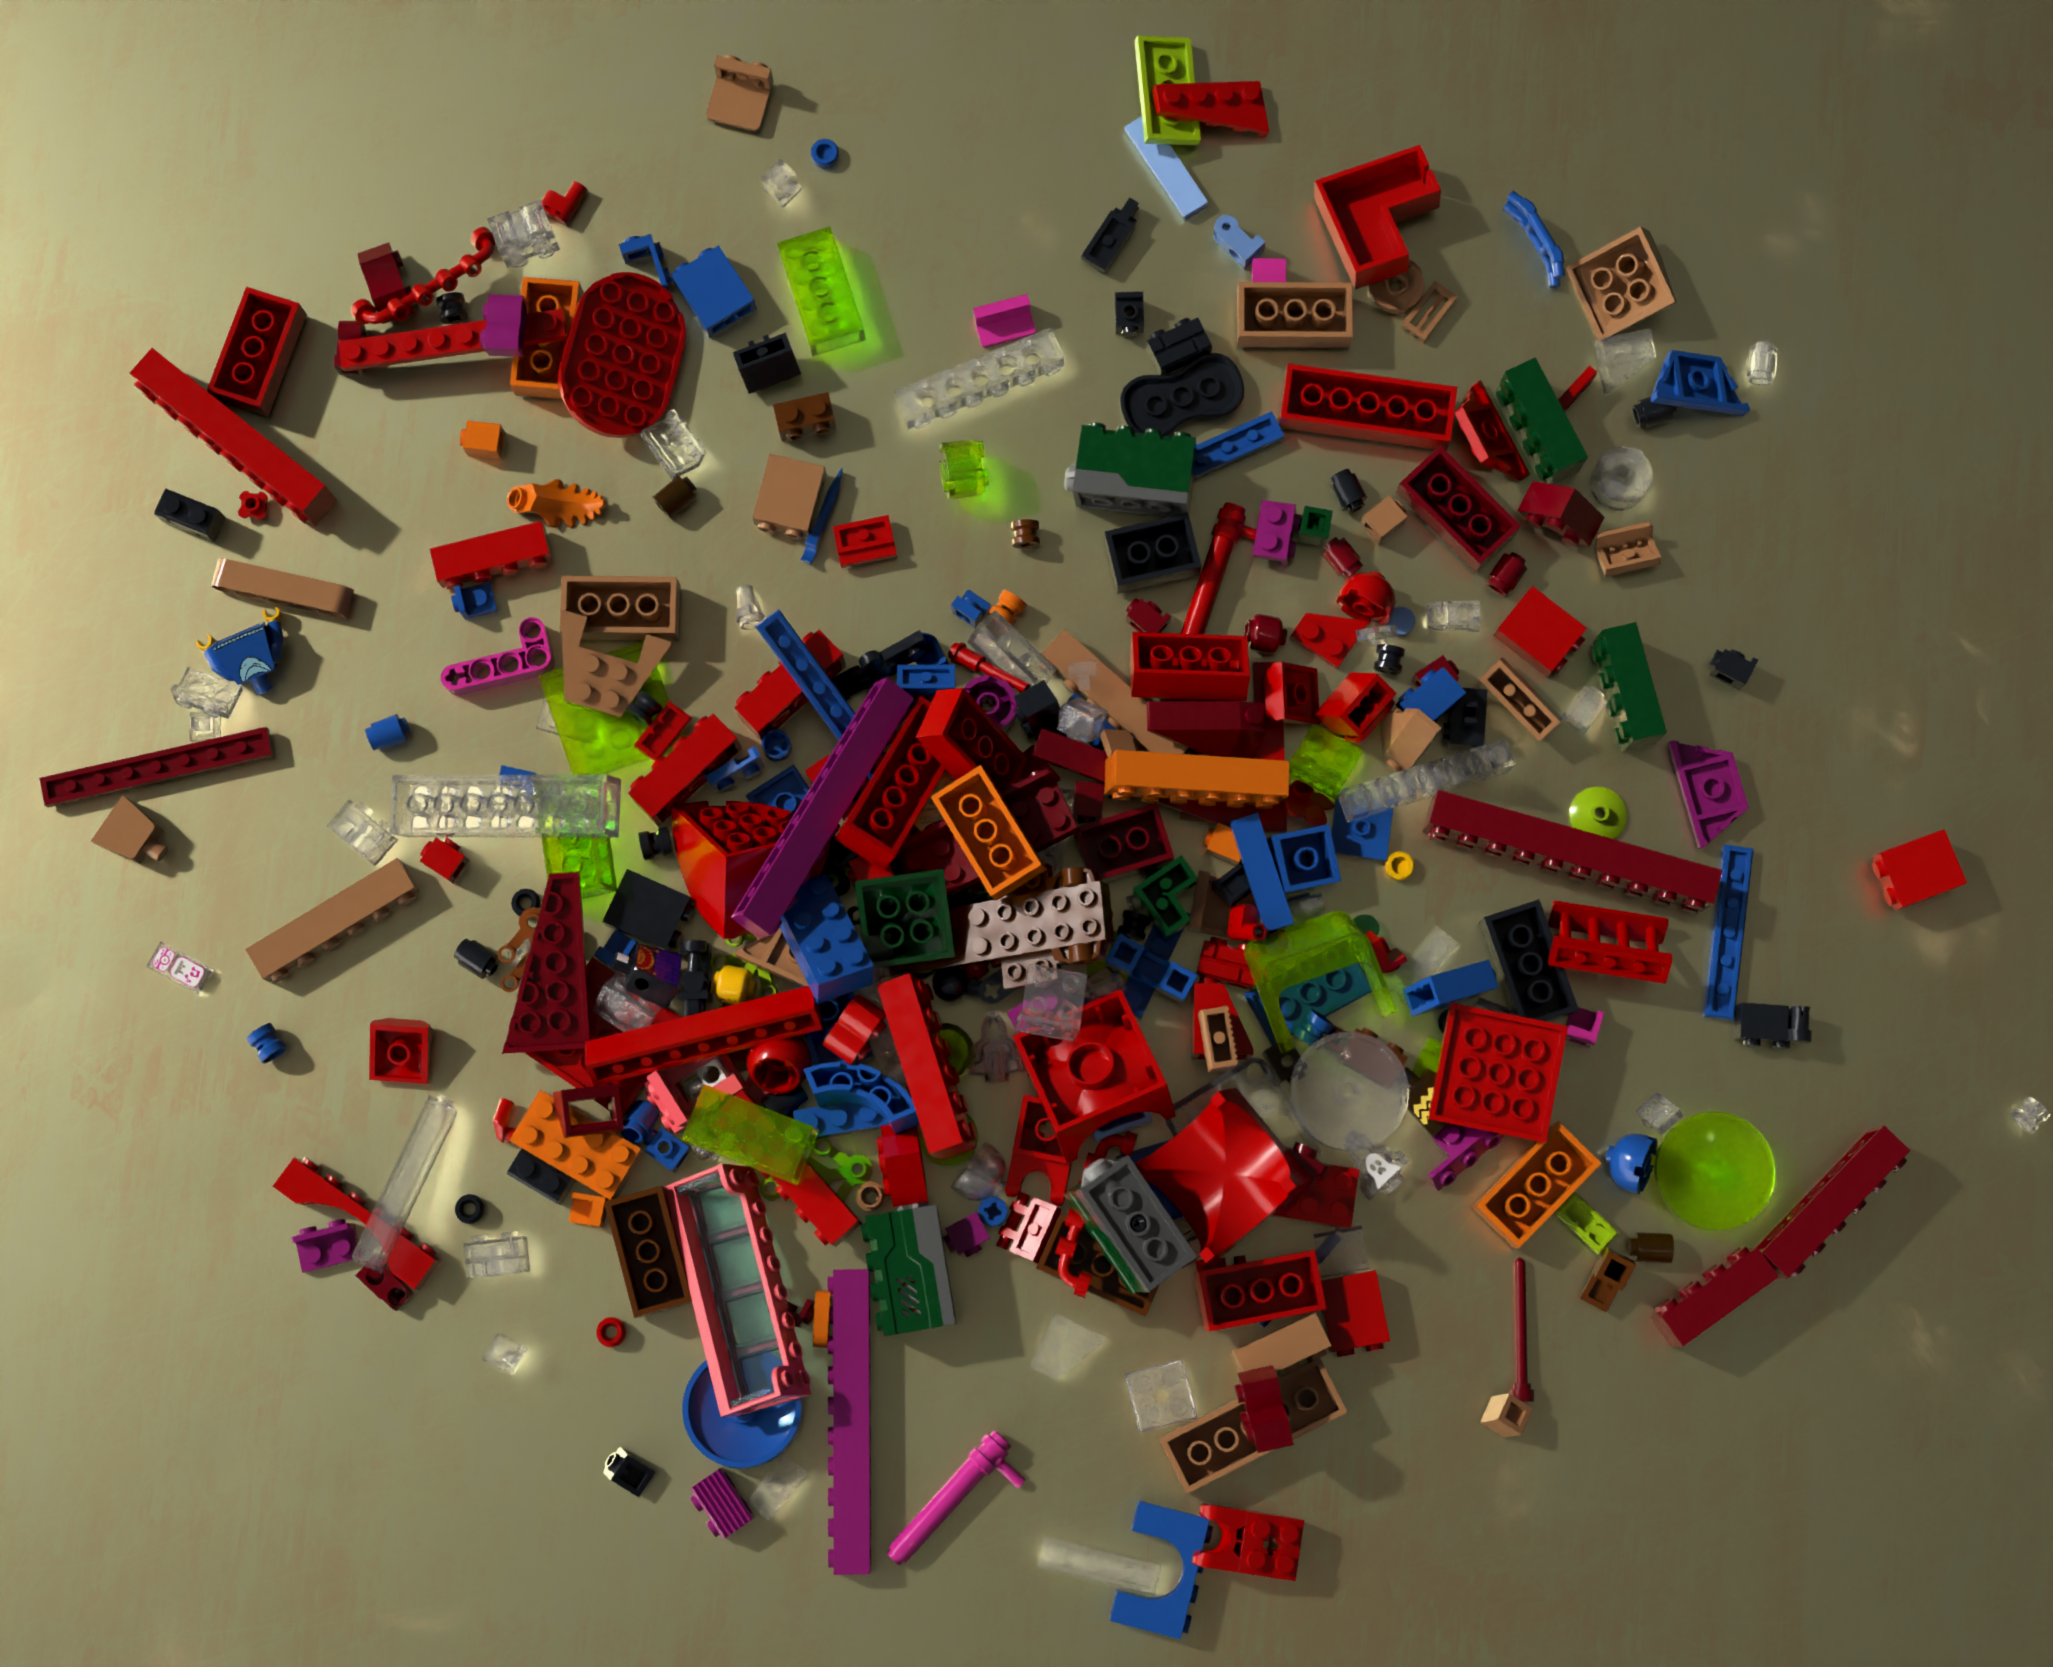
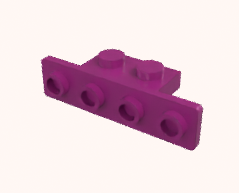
M1450 1123L1432 1137L1439 1148L1448 1156L1444 1162L1429 1173L1428 1176L1433 1186L1439 1191L1444 1186L1452 1184L1462 1171L1472 1167L1487 1150L1496 1147L1505 1135Z

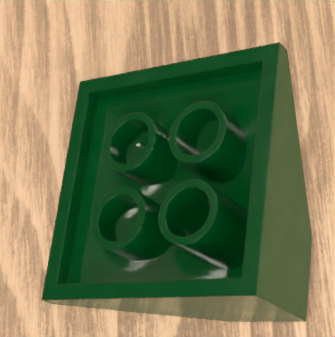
M943 869L855 881L862 942L874 968L955 957Z

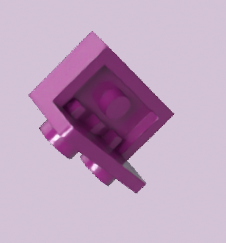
M1262 500L1252 554L1253 558L1281 561L1283 566H1288L1289 558L1294 559L1296 542L1292 541L1293 532L1299 531L1301 514H1297L1296 504Z

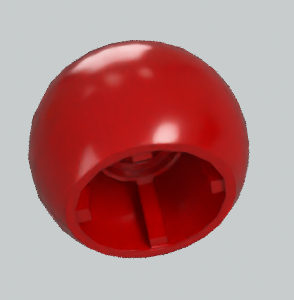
M799 1036L750 1047L747 1054V1070L752 1081L762 1090L774 1094L788 1093L798 1088L807 1078L803 1069L811 1067L810 1052L806 1043Z

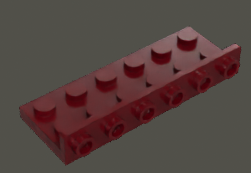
M1049 768L1034 771L1027 779L1019 783L1008 784L1000 792L1037 853L1080 832L1061 789ZM945 820L931 823L923 831L915 835H908L896 854L905 874L943 869L947 898L981 881Z

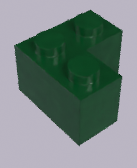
M1182 855L1135 886L1132 892L1165 941L1188 926L1191 918L1181 906L1177 897L1195 886L1198 882V877Z

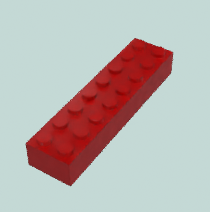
M151 348L131 370L130 375L136 380L133 385L142 392L143 396L153 404L159 405L174 421L178 420L189 433L197 439L199 437L214 453L223 456L238 472L242 471L253 484L261 490L264 489L282 507L285 505L302 523L305 524L309 521L316 526L338 501L322 482L155 349Z

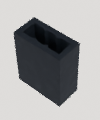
M627 869L602 922L608 927L653 947L670 951L672 947L677 948L683 934L680 932L684 921L689 922L695 906L692 905L693 900L690 896Z

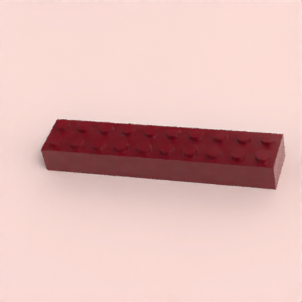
M1437 790L1432 797L1422 833L1428 834L1429 839L1437 842H1445V839L1456 842L1457 847L1465 850H1473V847L1484 850L1485 855L1493 858H1501V855L1512 858V862L1518 865L1529 866V863L1541 866L1540 870L1546 873L1557 874L1558 871L1569 874L1568 878L1574 881L1585 882L1586 879L1597 882V887L1606 890H1613L1616 887L1625 890L1624 894L1630 897L1641 898L1644 895L1653 898L1652 902L1656 904L1670 906V903L1681 906L1682 911L1691 914H1698L1699 911L1703 912L1714 904L1723 871L1442 790Z

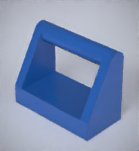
M955 664L897 665V685L909 695H935L937 690L955 689ZM912 701V703L909 706L910 709L916 701Z

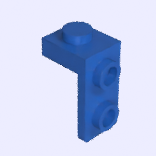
M651 234L642 237L632 236L619 244L625 264L652 256L662 288L665 287L669 291L668 285L673 284L668 267L662 269L660 259L664 258L660 242L654 243Z

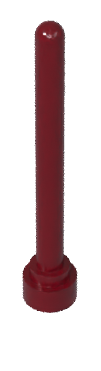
M1516 1258L1514 1260L1516 1383H1513V1389H1510V1394L1522 1402H1534V1390L1531 1389V1384L1528 1383L1526 1263L1524 1259Z

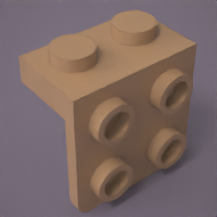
M717 55L714 63L717 78L706 112L707 119L745 130L759 131L774 83L771 68L760 62H752V64L743 62L732 55H726L725 57Z

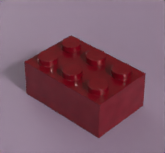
M1157 802L1078 826L1080 832L1074 834L1083 867L1097 872L1100 880L1104 883L1164 866L1174 861V854Z

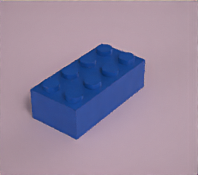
M827 873L809 879L796 892L795 896H797L794 905L788 911H785L781 917L782 924L780 929L817 1003L820 1004L873 985L874 965Z

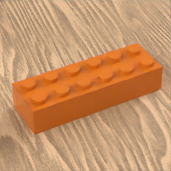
M1116 750L1105 760L1104 795H1113L1112 799L1130 800V796L1141 797L1143 802H1158L1159 798L1170 799V803L1186 804L1187 800H1197L1198 804L1202 806L1216 805V802H1227V807L1233 808L1244 807L1245 803L1255 804L1256 809H1272L1273 805L1279 804L1280 801L1289 796V761Z

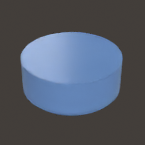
M1396 607L1386 627L1395 636H1406L1415 626V616L1406 607Z

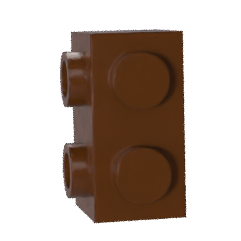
M828 392L773 404L781 441H794L801 439L803 436L825 434L833 429H837Z

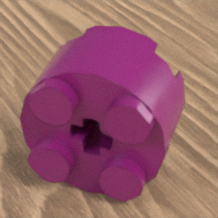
M991 675L976 677L966 684L964 689L982 709H984L983 704L986 702L990 706L995 704L992 711H984L1004 733L1007 732L1016 720L1014 709L1017 708L1014 699L1015 692L1009 683L997 677H991Z

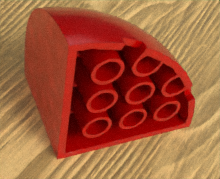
M708 801L672 806L674 844L684 882L699 913L724 940L735 939L738 936L751 933L734 921L731 916L791 820L793 812L774 806L741 801H726V806H709ZM830 839L824 846L826 848L825 854L810 869V879L820 876L827 860Z

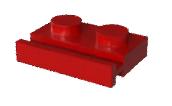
M889 515L833 526L841 568L897 557Z

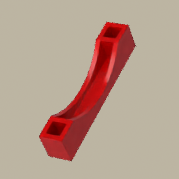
M294 1157L272 1187L296 1204L329 1205L342 1209L358 1218L380 1242L387 1257L390 1272L414 1290H421L441 1262V1260L435 1257L437 1251L424 1242L421 1245L411 1239L414 1234L403 1226L399 1225L396 1229L388 1223L390 1217L378 1208H375L374 1211L364 1205L367 1201L354 1191L350 1194L341 1189L343 1183L331 1174H328L327 1177L323 1176L317 1171L320 1166L309 1158L305 1157L301 1160Z

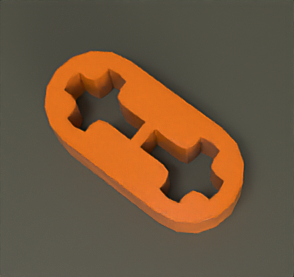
M816 1290L813 1347L828 1348L830 1331L829 1310L831 1306V1292Z

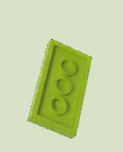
M1138 35L1135 39L1144 143L1198 145L1201 141L1199 121L1192 120V122L1157 116L1152 92L1155 84L1195 83L1191 38Z

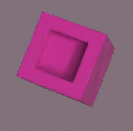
M1254 258L1252 260V282H1286V259Z
M1578 1007L1579 1010L1568 1016L1566 1040L1590 1048L1595 1045L1604 1012L1600 1010L1592 1012Z

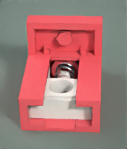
M727 1053L670 1067L664 1071L656 1070L647 1076L648 1081L644 1083L648 1090L645 1092L647 1099L655 1107L658 1106L663 1114L660 1117L662 1123L668 1131L671 1132L673 1130L674 1133H683L725 1105L741 1089L744 1091L749 1089ZM715 1066L719 1070L720 1076L715 1083H712L708 1079V1071ZM698 1074V1078L693 1079V1082H688L686 1089H684L682 1084ZM704 1088L707 1089L706 1092H704L694 1100L690 1099L689 1095H693L695 1097L696 1093H700L699 1091H701L702 1089L705 1090Z

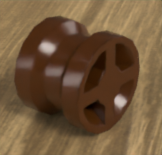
M1032 519L1013 521L1011 523V530L1014 532L1012 547L1029 549L1040 546V538L1037 536L1039 521Z

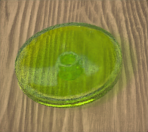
M1709 1111L1683 1119L1665 1135L1656 1153L1654 1166L1655 1181L1662 1200L1674 1215L1696 1228L1721 1231L1739 1227L1760 1213L1773 1191L1775 1164L1768 1143L1753 1125L1730 1113Z

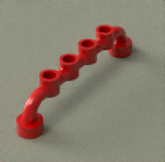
M486 227L477 228L471 235V243L479 251L473 256L470 254L462 256L458 265L450 270H439L435 275V279L425 285L423 283L414 285L410 294L402 299H391L387 304V308L380 312H376V308L369 300H357L351 307V315L358 323L363 325L383 323L393 317L398 321L407 319L410 314L409 307L417 302L421 306H428L434 300V292L441 288L446 292L455 290L458 285L457 278L465 273L469 277L478 276L482 270L481 264L493 254L496 243L495 235Z
M1126 1131L1125 1136L1116 1134L1106 1136L1099 1142L1094 1154L1088 1152L1083 1169L1100 1158L1105 1159L1108 1150L1113 1146L1121 1147L1120 1153L1131 1157L1138 1134ZM1070 1208L1065 1221V1226L1070 1227L1067 1238L1060 1237L1055 1254L1061 1255L1058 1264L1060 1278L1065 1284L1075 1289L1073 1295L1085 1298L1092 1275L1080 1272L1079 1277H1077L1070 1271V1264L1084 1221L1079 1214Z

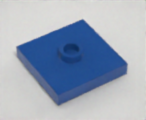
M1336 796L1331 829L1336 855L1386 862L1394 804Z

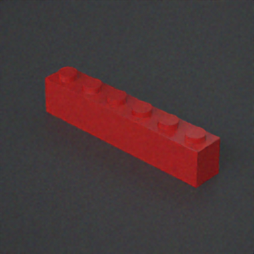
M741 1089L715 1113L721 1119L717 1123L728 1136L733 1133L740 1141L737 1147L746 1157L749 1158L752 1155L759 1162L756 1166L758 1171L767 1180L770 1177L778 1184L775 1190L785 1201L791 1199L798 1206L794 1210L805 1223L809 1221L813 1223L817 1228L814 1234L825 1246L830 1243L837 1247L862 1224V1221L747 1092Z

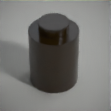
M677 476L652 496V499L660 510L671 519L696 498L693 492L697 488L688 477L682 479L680 476Z
M1635 1232L1634 1237L1628 1240V1254L1633 1256L1635 1262L1672 1263L1674 1255L1673 1235L1668 1233Z

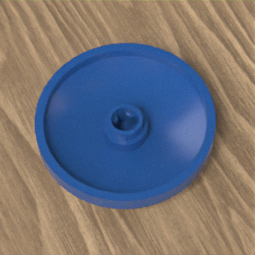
M760 1351L741 1357L740 1365L749 1400L774 1392L771 1378L772 1370L783 1366V1362L767 1351ZM707 1360L697 1368L690 1378L685 1389L682 1404L685 1429L695 1447L715 1463L736 1469L758 1467L782 1454L794 1440L800 1427L803 1413V1400L799 1398L737 1417H721Z

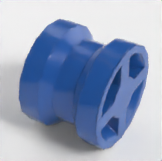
M988 1197L980 1203L978 1215L985 1225L997 1227L1006 1220L1008 1210L1002 1199Z

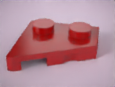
M1306 613L1290 635V639L1335 669H1338L1368 625V622L1365 620Z

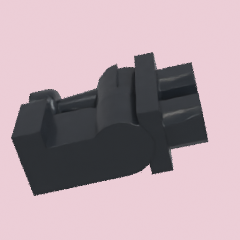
M685 940L683 943H680V955L688 957L687 971L684 972L680 980L685 991L678 990V999L685 1003L684 1016H690L706 1012V1003H713V994L710 992L712 945L704 940Z

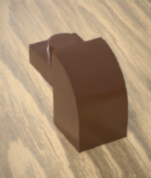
M1606 1247L1596 1260L1592 1268L1593 1271L1579 1296L1580 1299L1607 1312L1618 1290L1623 1291L1636 1266L1635 1261Z

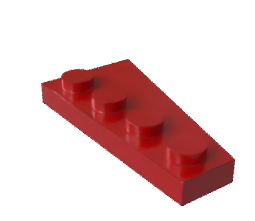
M1260 81L1155 84L1152 89L1157 116L1188 122L1196 120L1206 122V125L1213 127L1222 125L1232 127L1233 131L1243 133L1245 130L1257 132L1258 136L1266 137L1270 132Z

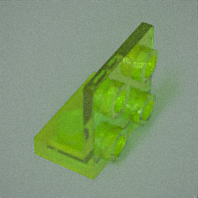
M1312 724L1297 752H1294L1289 761V775L1336 800L1362 755V750L1325 729Z

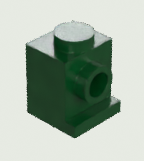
M1304 506L1297 542L1320 546L1322 539H1328L1333 510Z

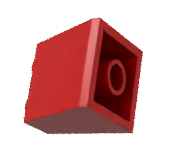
M1200 978L1199 982L1194 983L1191 989V1059L1206 1060L1198 1017L1199 1011L1227 1006L1230 1008L1228 1013L1231 1014L1229 1019L1232 1020L1230 1024L1233 1026L1231 1030L1234 1032L1232 1036L1235 1038L1233 1040L1236 1044L1234 1048L1237 1050L1235 1054L1238 1055L1236 1060H1250L1253 1056V1046L1224 983H1217L1216 978Z

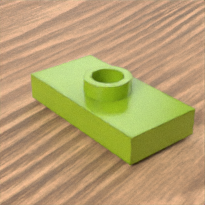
M1573 1192L1554 1213L1597 1255L1619 1234L1577 1192Z

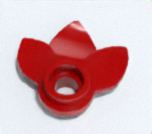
M1296 780L1289 785V796L1285 800V807L1295 818L1303 816L1307 822L1317 826L1326 825L1327 823L1324 810H1331L1335 807L1329 798L1321 793L1314 792L1310 784L1301 780Z

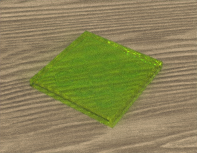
M644 641L605 654L638 663ZM656 666L639 691L651 696L664 708L669 698ZM563 667L538 675L575 784L649 760V758L633 746L647 729V726L639 723L627 711L621 717L565 701ZM636 696L630 704H634L637 700ZM659 713L655 714V715L652 717V721L656 718V716H657ZM673 745L669 748V750H668L665 754L670 753V752H672V751L674 750V749L672 748Z

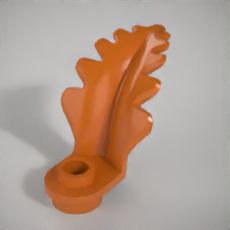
M554 479L544 485L531 483L519 487L516 486L509 491L507 496V505L513 512L518 514L538 513L553 528L560 525L561 519L564 520L568 527L573 528L576 517L581 524L585 525L587 524V516L589 519L594 520L596 513L600 515L607 502L603 500L602 495L597 496L598 493L596 491L589 495V488H585L578 493L577 484H571L564 489L563 482L560 479Z

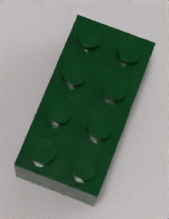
M1536 357L1505 371L1497 387L1496 396L1502 407L1506 406L1510 413L1509 421L1512 428L1516 432H1520L1523 438L1522 446L1528 456L1532 455L1536 463L1535 470L1540 480H1545L1547 484L1554 485L1579 473L1588 455Z
M1633 622L1604 629L1593 641V646H1591L1590 650L1594 663L1598 662L1601 672L1598 674L1600 688L1606 690L1608 701L1605 703L1607 714L1610 718L1613 717L1616 728H1613L1615 742L1617 745H1621L1622 752L1654 745L1667 731L1637 623Z

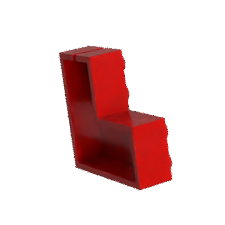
M1421 145L1315 180V202L1355 290L1408 272L1409 252L1395 223L1440 207L1441 188L1432 169L1429 170V163Z

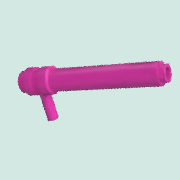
M993 1430L990 1435L986 1434L981 1439L983 1443L978 1448L974 1447L969 1452V1458L888 1546L890 1550L887 1552V1555L900 1566L902 1562L906 1563L986 1474L990 1475L997 1469L1017 1488L1025 1482V1478L1004 1460L1009 1454L1007 1451L1011 1448V1445L997 1431Z

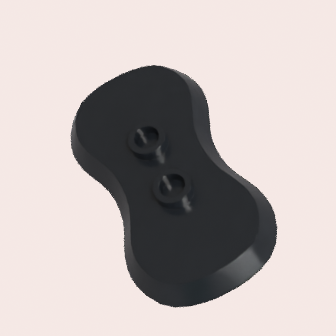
M1207 353L1195 358L1186 367L1168 375H1143L1131 380L1122 390L1120 397L1121 410L1127 425L1134 428V433L1144 434L1146 429H1158L1163 432L1162 436H1165L1188 419L1199 416H1223L1234 411L1244 398V383L1239 369L1229 357L1219 353Z

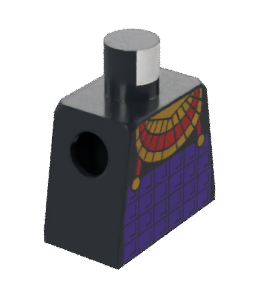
M639 944L631 957L617 952L611 969L626 974L624 988L628 992L668 1009L679 988L682 955Z

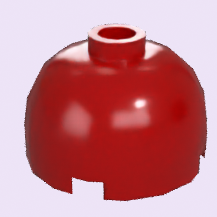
M1372 571L1370 573H1358L1347 579L1341 588L1336 602L1337 604L1341 602L1343 604L1341 610L1353 619L1365 620L1368 624H1370L1371 619L1379 620L1378 625H1384L1391 618L1396 597L1394 589L1385 580V577L1378 572Z

